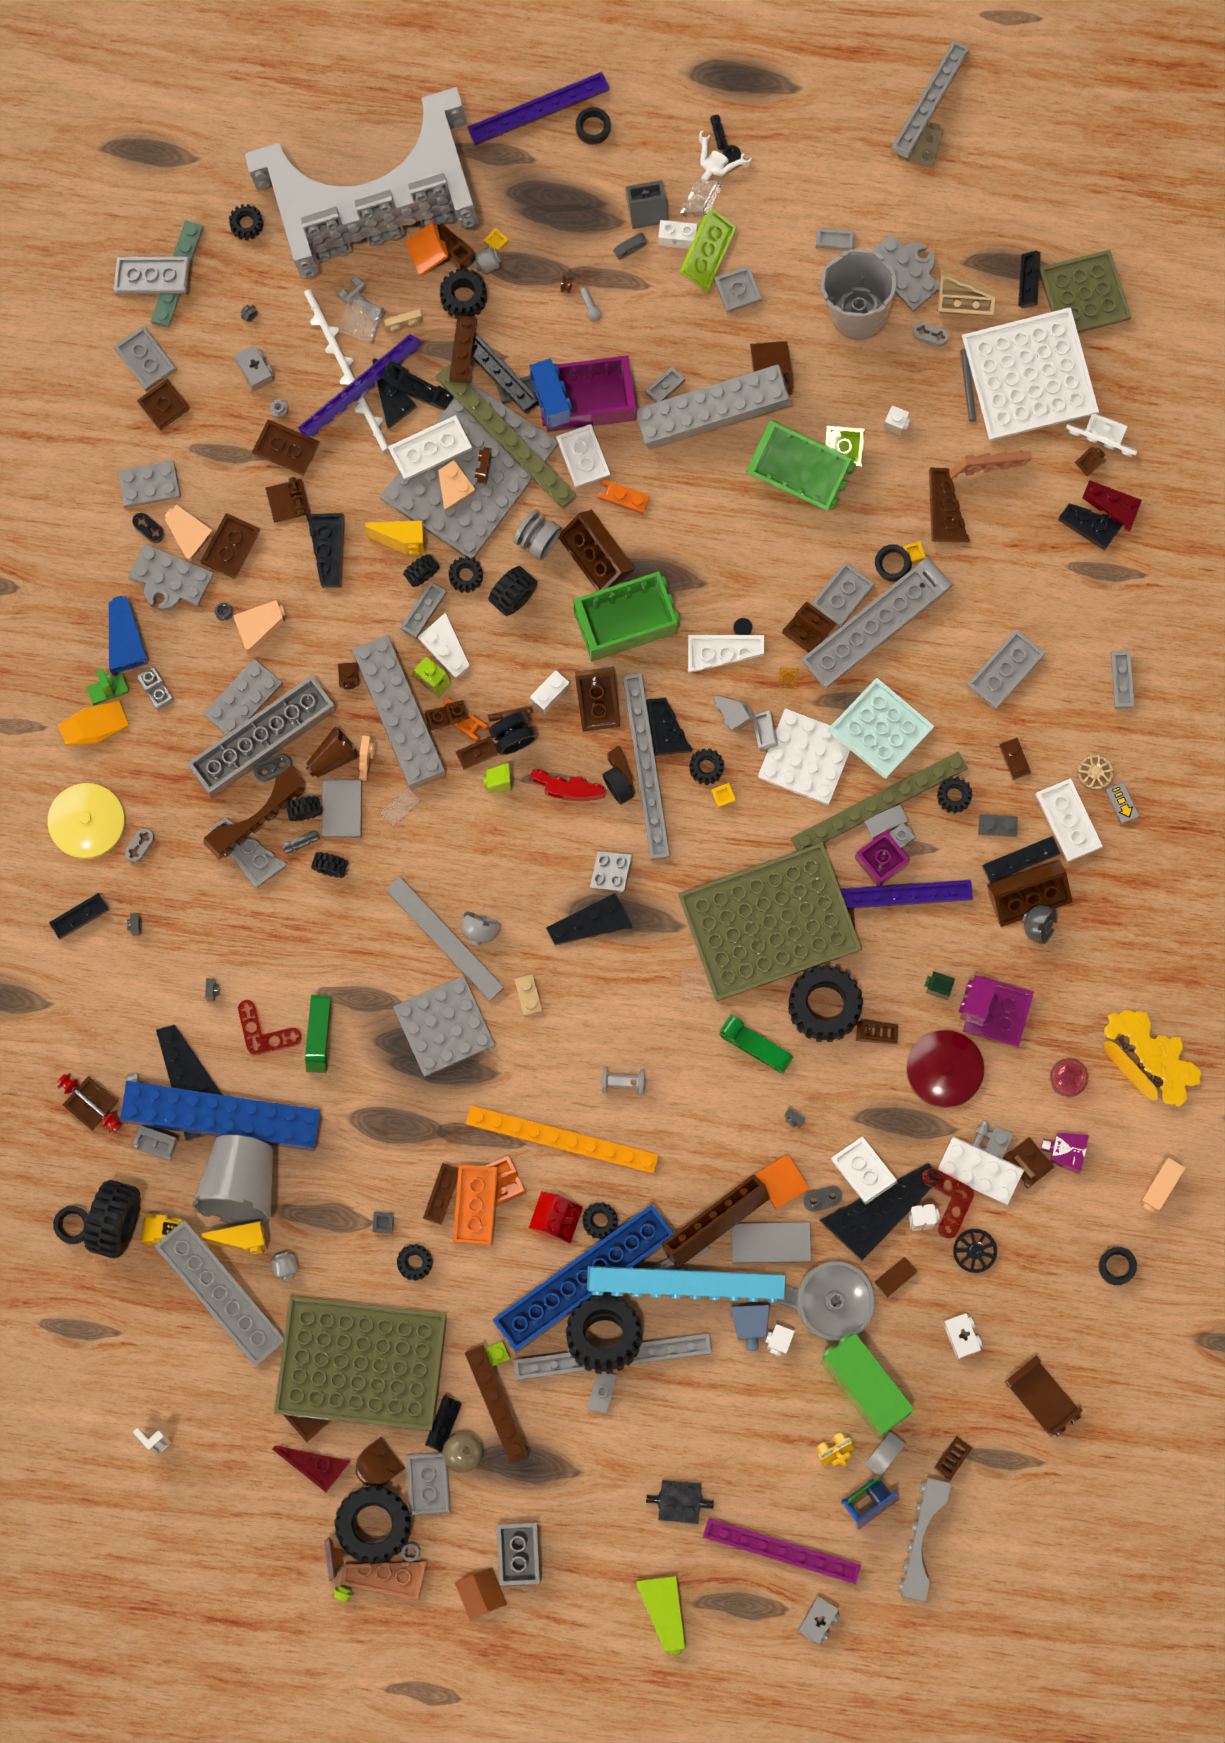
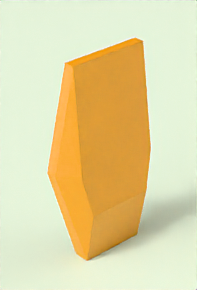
M120 701L85 707L58 724L66 746L97 744L129 727Z

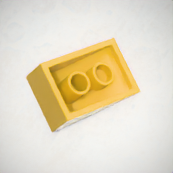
M422 521L365 523L367 538L403 554H409V556L415 557L424 554Z
M260 1221L202 1233V1238L206 1243L247 1254L251 1253L252 1256L263 1254V1250H267L263 1226Z

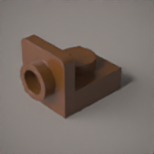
M1090 447L1075 461V464L1086 476H1089L1102 463L1107 461L1104 458L1106 455L1099 447L1097 449Z
M357 662L338 664L340 688L343 687V689L349 690L359 686Z

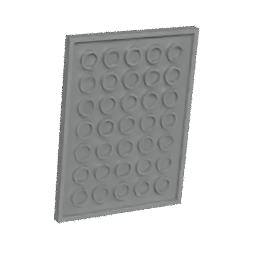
M468 381V384L546 462L558 446L557 440ZM454 398L434 425L456 415L472 446V450L404 481L399 471L380 496V499L410 520L422 521L423 529L463 556H469V559L476 557L533 478ZM484 447L492 448L486 483L479 484L477 483L478 479H474L475 470L480 468L481 463L478 461L479 451L483 450ZM454 460L476 492L445 511L438 470Z

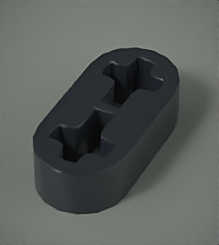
M144 513L134 515L132 523L139 533L152 543H159L163 540L164 532L160 525ZM138 519H140V520H143V519H144V522H145V524H146L147 526L145 527V526L142 525V524H140V525L138 526V521H137V520H138ZM150 529H152L154 532L158 530L159 536L152 537Z

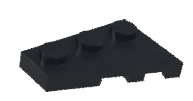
M1070 503L1058 518V521L1104 551L1123 526L1119 521H1113L1109 517L1110 515H1100L1092 512L1090 509Z
M666 697L647 699L646 705L654 756L692 752L693 749L688 744L683 730L678 725L676 716Z

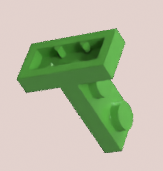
M103 669L96 671L100 682L86 687L93 706L129 693L122 674L110 677V674H105Z

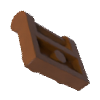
M1027 1138L1003 1158L1021 1167L1014 1159L1018 1155L1035 1175L1030 1178L1023 1171L1021 1179L1027 1189L1054 1168L1030 1138Z

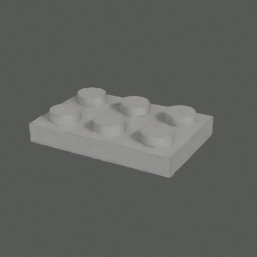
M173 460L118 470L125 508L180 498Z

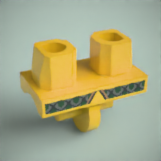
M840 1432L833 1437L836 1445L832 1448H829L826 1442L817 1446L823 1467L830 1463L834 1467L838 1464H841L843 1468L847 1466L845 1460L851 1457L849 1452L853 1451L854 1447L851 1439L846 1438Z

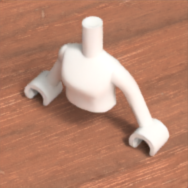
M704 131L700 132L699 142L702 144L700 165L706 170L701 177L703 183H707L712 175L721 177L738 165L742 167L750 166L752 158L744 160L745 154H742L740 159L726 165L729 161L728 158L717 151H712L711 155L707 158L710 134L705 138L703 137Z

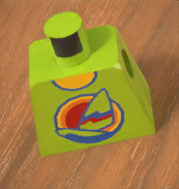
M425 657L412 673V676L438 698L451 685L447 673L428 657Z

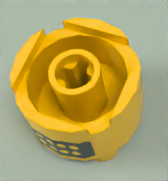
M144 1215L140 1242L155 1245L179 1225L183 1219H167L168 1216Z

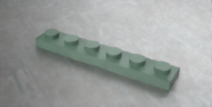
M185 221L173 257H189L190 269L203 231V225ZM160 294L151 323L169 328L181 294Z

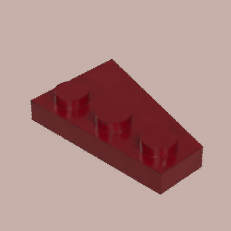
M1089 480L1082 497L1099 511H1105L1109 514L1113 521H1119L1129 532L1142 502L1141 499Z

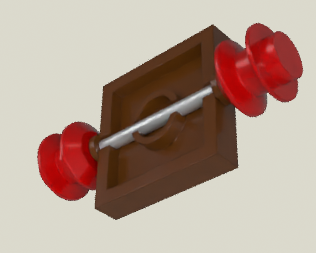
M71 1073L68 1075L63 1074L59 1078L57 1088L63 1087L65 1089L64 1094L72 1092V1095L63 1103V1106L91 1131L94 1130L102 1119V1127L108 1126L110 1128L109 1133L113 1131L116 1133L123 1124L120 1123V1118H115L116 1112L109 1113L118 1101L88 1076L79 1087H77L78 1079L72 1080Z

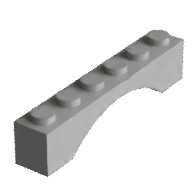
M927 1478L926 1483L922 1482L920 1494H923L922 1501L917 1503L915 1513L919 1515L917 1521H913L911 1533H914L913 1541L909 1540L908 1543L909 1561L905 1560L903 1572H906L905 1579L900 1581L898 1592H902L901 1597L926 1602L930 1581L925 1573L922 1562L923 1536L931 1518L947 1503L951 1483Z

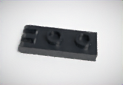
M448 1396L442 1398L432 1425V1431L429 1432L425 1446L442 1452L444 1443L448 1440L459 1413L461 1402Z

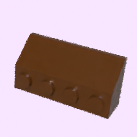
M593 510L578 513L561 531L559 540L597 591L619 584L635 569Z
M1059 860L987 885L990 901L1001 927L1023 920L1025 913H1029L1032 908L1038 905H1045L1055 909L1073 902L1067 873Z

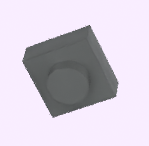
M130 913V919H127V930L131 931L132 936H140V916L138 913Z
M206 978L205 998L207 1001H215V996H218L219 985L216 984L214 979Z
M791 1108L784 1115L786 1122L794 1128L796 1126L800 1128L805 1122V1118Z
M374 1212L372 1232L392 1234L394 1214Z

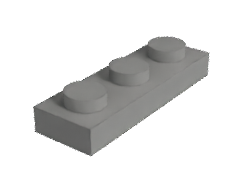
M430 581L400 626V630L417 639L446 595V590Z
M1111 652L1114 708H1134L1131 652Z

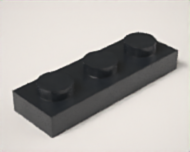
M1037 250L1024 253L1021 256L1018 306L1021 308L1035 306L1038 303L1041 253Z
M97 893L50 921L49 924L60 940L109 911L100 894Z

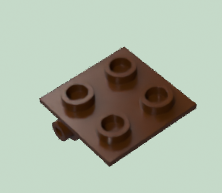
M291 477L288 479L289 482L265 488L274 523L311 514L302 479L296 480V477Z

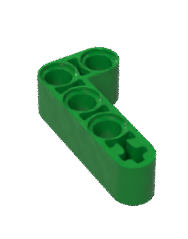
M311 995L305 1050L306 1072L326 1073V1051L331 1010L330 995Z
M729 1015L719 1031L721 1038L781 1074H784L794 1058L787 1051L745 1027L744 1022L733 1015Z

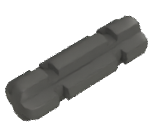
M313 830L308 835L304 834L292 839L290 843L289 841L283 843L282 848L285 854L291 853L293 849L298 850L309 845L310 842L318 841V834Z

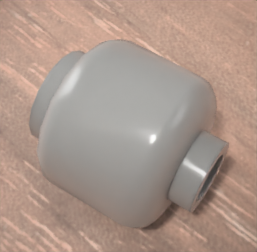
M487 247L478 251L475 254L476 260L473 261L477 271L481 270L482 273L489 274L500 268L502 259L497 249Z
M289 1251L274 1254V1258L270 1261L274 1277L282 1278V1281L293 1279V1274L298 1272L295 1255L289 1253Z

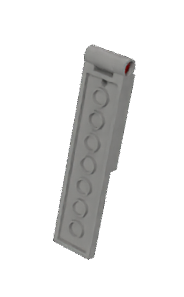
M926 557L804 656L801 662L824 689L828 688L879 645H883L941 598L943 594L952 588L953 584L932 560Z

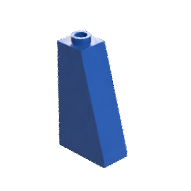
M117 596L112 601H109V669L112 675L148 664L127 596Z

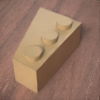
M940 269L937 309L939 312L994 315V291Z

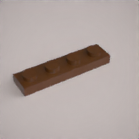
M457 315L449 381L468 383L476 316Z

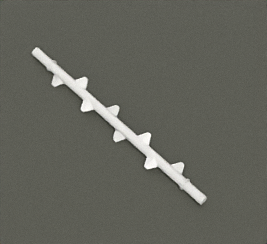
M308 289L304 294L311 306V311L315 314L310 323L311 325L321 326L329 342L325 352L335 354L344 372L340 383L349 385L355 380L349 368L353 359L343 356L334 338L339 331L338 327H329L320 309V305L317 303L311 289ZM367 389L357 400L359 404L354 410L356 413L365 415L374 433L373 436L376 437L382 451L386 452L389 450L388 444L382 434V430L379 428L383 419L373 416L364 398L369 390Z

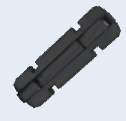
M712 115L710 121L713 126L712 129L717 141V147L719 150H724L728 144L725 139L720 115Z

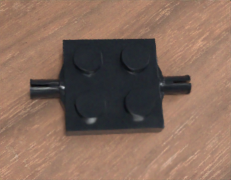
M662 1480L659 1495L647 1494L646 1498L654 1499H646V1503L658 1504V1520L698 1524L701 1508L713 1509V1505L706 1504H714V1501L702 1500L701 1483Z

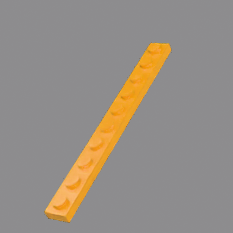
M472 1105L466 1120L467 1126L653 1175L659 1156L658 1154Z

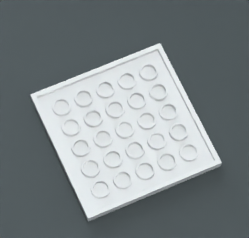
M1071 307L962 335L989 441L1099 414Z

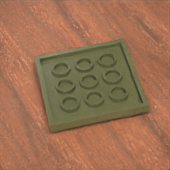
M1110 250L1040 267L1039 274L1051 312L1071 307L1078 333L1131 320V313Z

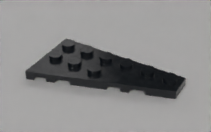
M171 1025L157 1029L156 1032L171 1088L222 1095L177 1027ZM184 1132L186 1141L207 1136Z
M928 1163L898 1179L895 1185L865 1205L859 1199L819 1221L854 1255L863 1261L910 1212L911 1208L934 1187L942 1176Z

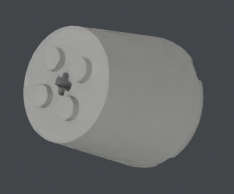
M853 249L840 253V256L833 261L831 260L826 265L821 277L822 295L835 328L844 336L852 339L872 337L883 328L896 290L894 269L884 260L883 256L870 250Z
M240 1135L217 1137L193 1199V1208L206 1217H211V1214L220 1217L219 1221L245 1225L259 1221L263 1224V1220L268 1222L271 1216L273 1148L269 1144L253 1137Z

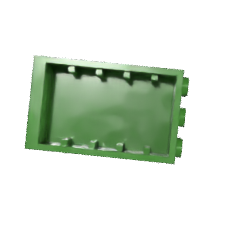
M770 420L746 472L828 511L837 507L840 500L838 495L840 491L845 490L848 483L846 478L848 474L853 473L856 463H854L855 458L775 420Z
M659 571L573 599V612L591 662L677 634V628L680 627V618L677 610L673 611V598L670 593L667 594L666 587L668 586L664 576L661 577Z
M848 1333L840 1340L838 1347L835 1348L833 1345L824 1352L821 1362L822 1366L878 1438H881L913 1412L914 1408L856 1333L852 1336Z

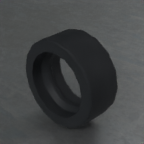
M589 107L581 111L576 118L578 137L583 142L593 145L606 140L610 134L608 114L598 107ZM590 117H597L603 121L604 129L596 135L588 134L582 128L584 120Z
M889 544L878 551L875 557V567L883 579L897 582L911 570L912 560L909 553L903 547L897 544ZM892 552L901 554L904 559L902 570L895 574L886 572L882 566L884 557Z
M614 766L602 774L609 791L619 804L622 805L634 797L630 785L617 767Z
M67 1206L61 1209L55 1215L53 1221V1229L56 1236L68 1244L83 1242L88 1214L82 1208L76 1206ZM69 1214H77L84 1221V1228L77 1236H67L61 1229L63 1218Z
M1113 1247L1107 1250L1099 1261L1101 1277L1112 1285L1128 1283L1135 1276L1137 1270V1261L1134 1255L1123 1247ZM1113 1255H1121L1128 1260L1129 1271L1121 1278L1111 1276L1106 1269V1263Z

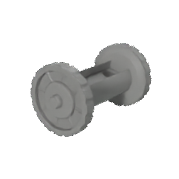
M603 1067V1077L600 1080L602 1083V1093H606L607 1088L638 1089L639 1095H643V1086L646 1085L644 1070L640 1069L639 1075L608 1074L607 1068ZM631 1079H636L637 1084L632 1085L630 1083Z

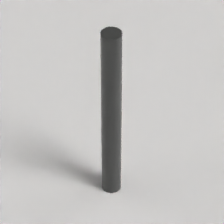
M961 349L968 418L970 422L976 421L971 372L966 351Z

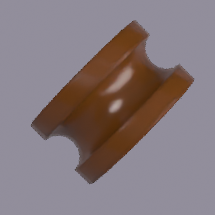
M562 277L560 292L567 291V293H570L572 277Z

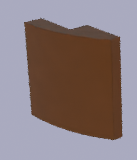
M806 601L796 612L794 618L783 629L782 634L809 653L826 639L836 623Z

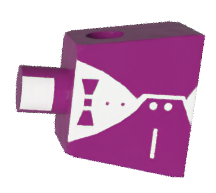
M1057 1133L1054 1141L1043 1139L1041 1151L1051 1153V1163L1079 1174L1082 1170L1089 1135Z

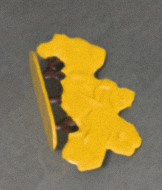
M1123 1010L1120 1014L1115 1012L1108 1014L1109 1024L1104 1028V1034L1112 1040H1118L1120 1047L1112 1041H1105L1103 1046L1106 1054L1147 1098L1154 1101L1157 1100L1159 1095L1156 1087H1160L1165 1104H1175L1177 1107H1180L1188 1099L1185 1086L1199 1085L1201 1070L1192 1062L1179 1060V1055L1183 1051L1181 1037L1169 1039L1167 1036L1158 1035L1156 1039L1151 1038V1022L1146 1012ZM1118 1034H1122L1121 1039L1118 1038ZM1125 1036L1129 1037V1045L1127 1047H1124L1126 1044L1123 1043ZM1126 1053H1135L1139 1057L1140 1063L1136 1065ZM1140 1069L1151 1073V1080ZM1160 1079L1163 1080V1083H1161V1084H1159V1083L1157 1082V1081H1159Z

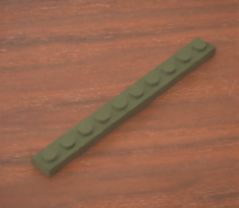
M447 365L435 376L436 380L562 509L576 498V494L468 383L449 381L450 365Z
M958 751L791 837V841L797 851L822 842L825 843L864 823V821L942 783L945 779L948 780L949 777L960 774L967 770L968 767Z

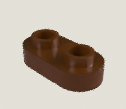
M484 447L483 450L479 451L478 461L481 463L480 468H476L474 479H478L477 483L479 484L486 483L492 448Z

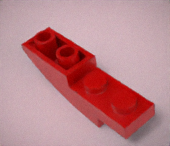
M532 769L530 774V781L546 787L545 795L569 801H592L606 797L604 786L598 783H587L586 779L579 776L575 778L571 776L567 783L565 779L559 776L553 778L548 776L547 772L540 769L537 771Z

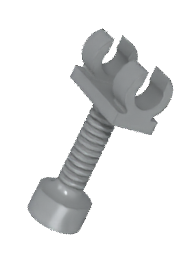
M354 276L350 281H352L351 284L355 289L348 294L346 290L341 288L337 292L338 297L347 305L356 299L370 312L369 317L374 322H378L384 316L385 311L380 306L374 307L360 294L366 287L357 276Z

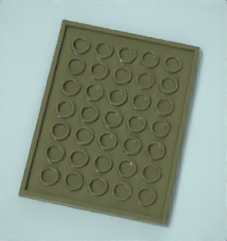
M823 842L678 893L716 1002L862 951Z
M290 1296L274 1414L432 1431L446 1314Z

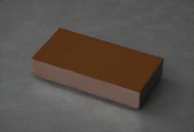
M904 1257L875 1281V1284L886 1297H889L914 1276L917 1271Z

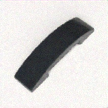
M390 360L388 361L382 374V378L419 401L446 410L453 399V396L446 389L439 385L434 386L405 371L406 368Z

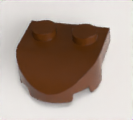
M379 1438L365 1448L358 1456L355 1473L364 1485L382 1487L405 1468L382 1438Z

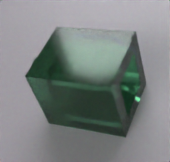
M933 971L932 976H927L924 985L928 987L926 993L948 1000L955 978Z

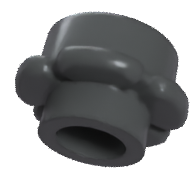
M254 305L243 307L241 318L247 322L254 320L258 314V311L255 309L256 307Z
M220 603L215 607L214 613L217 615V619L223 621L224 619L229 620L232 617L233 608L231 605Z

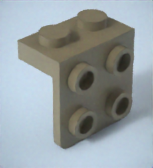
M930 122V125L927 124L909 157L906 158L899 154L898 157L928 167L933 166L944 129L940 128L941 125Z

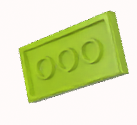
M712 207L707 208L680 269L682 275L704 291H709L736 230L734 224Z

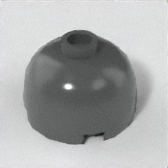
M1038 905L1032 908L1029 913L1026 912L1022 922L1024 923L1025 934L1028 938L1039 944H1046L1055 930L1051 929L1053 922L1057 923L1058 911L1049 906Z

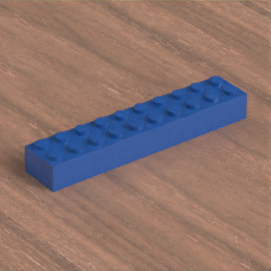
M126 1081L120 1123L214 1137L240 1135L256 1138L269 1145L314 1151L320 1110Z
M651 1204L492 1319L493 1323L513 1351L518 1353L572 1314V1310L575 1307H580V1302L583 1300L588 1302L590 1301L589 1297L596 1296L592 1295V1291L587 1290L588 1266L635 1268L663 1248L661 1243L674 1233Z

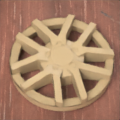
M1091 754L1080 762L1077 770L1078 778L1086 788L1100 790L1111 782L1113 767L1111 762L1099 754ZM1092 758H1097V764H1093ZM1100 759L1106 763L1100 765ZM1090 760V765L1084 762ZM1109 766L1108 770H1103V767ZM1081 767L1088 768V771L1081 770ZM1106 773H1110L1109 779L1105 775ZM1081 774H1085L1088 776L1083 780ZM1101 777L1106 781L1105 784L1101 782ZM1089 778L1093 780L1090 785L1086 783ZM1095 780L1100 786H1093Z

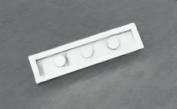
M138 1428L133 1431L145 1447L156 1456L172 1444L159 1430L150 1438Z

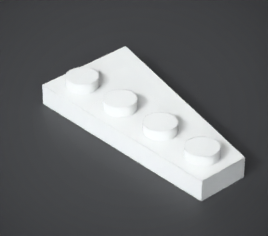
M688 635V673L764 656V635Z

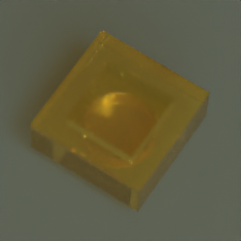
M780 667L778 688L797 689L799 669Z

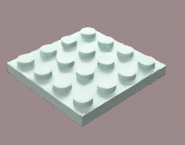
M876 678L829 727L828 732L886 780L933 730L934 725Z

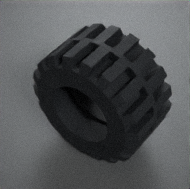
M464 268V271L456 269V273L451 271L449 272V277L445 276L443 278L444 282H441L440 299L445 312L448 311V315H455V319H457V315L474 316L475 313L477 315L481 313V309L485 308V303L487 302L485 282L479 274L476 276L475 271L471 270V272H468V269ZM459 288H469L474 292L472 298L466 301H460L453 297V293Z
M516 566L504 574L495 584L488 600L503 615L509 616L518 611L529 600L536 589L537 580L521 566Z

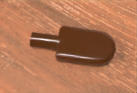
M524 706L489 714L488 720L489 722L501 720L519 712H526L528 715L533 713V707Z

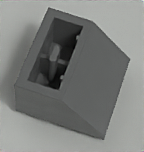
M662 180L626 186V200L632 229L658 225L660 220L669 221Z

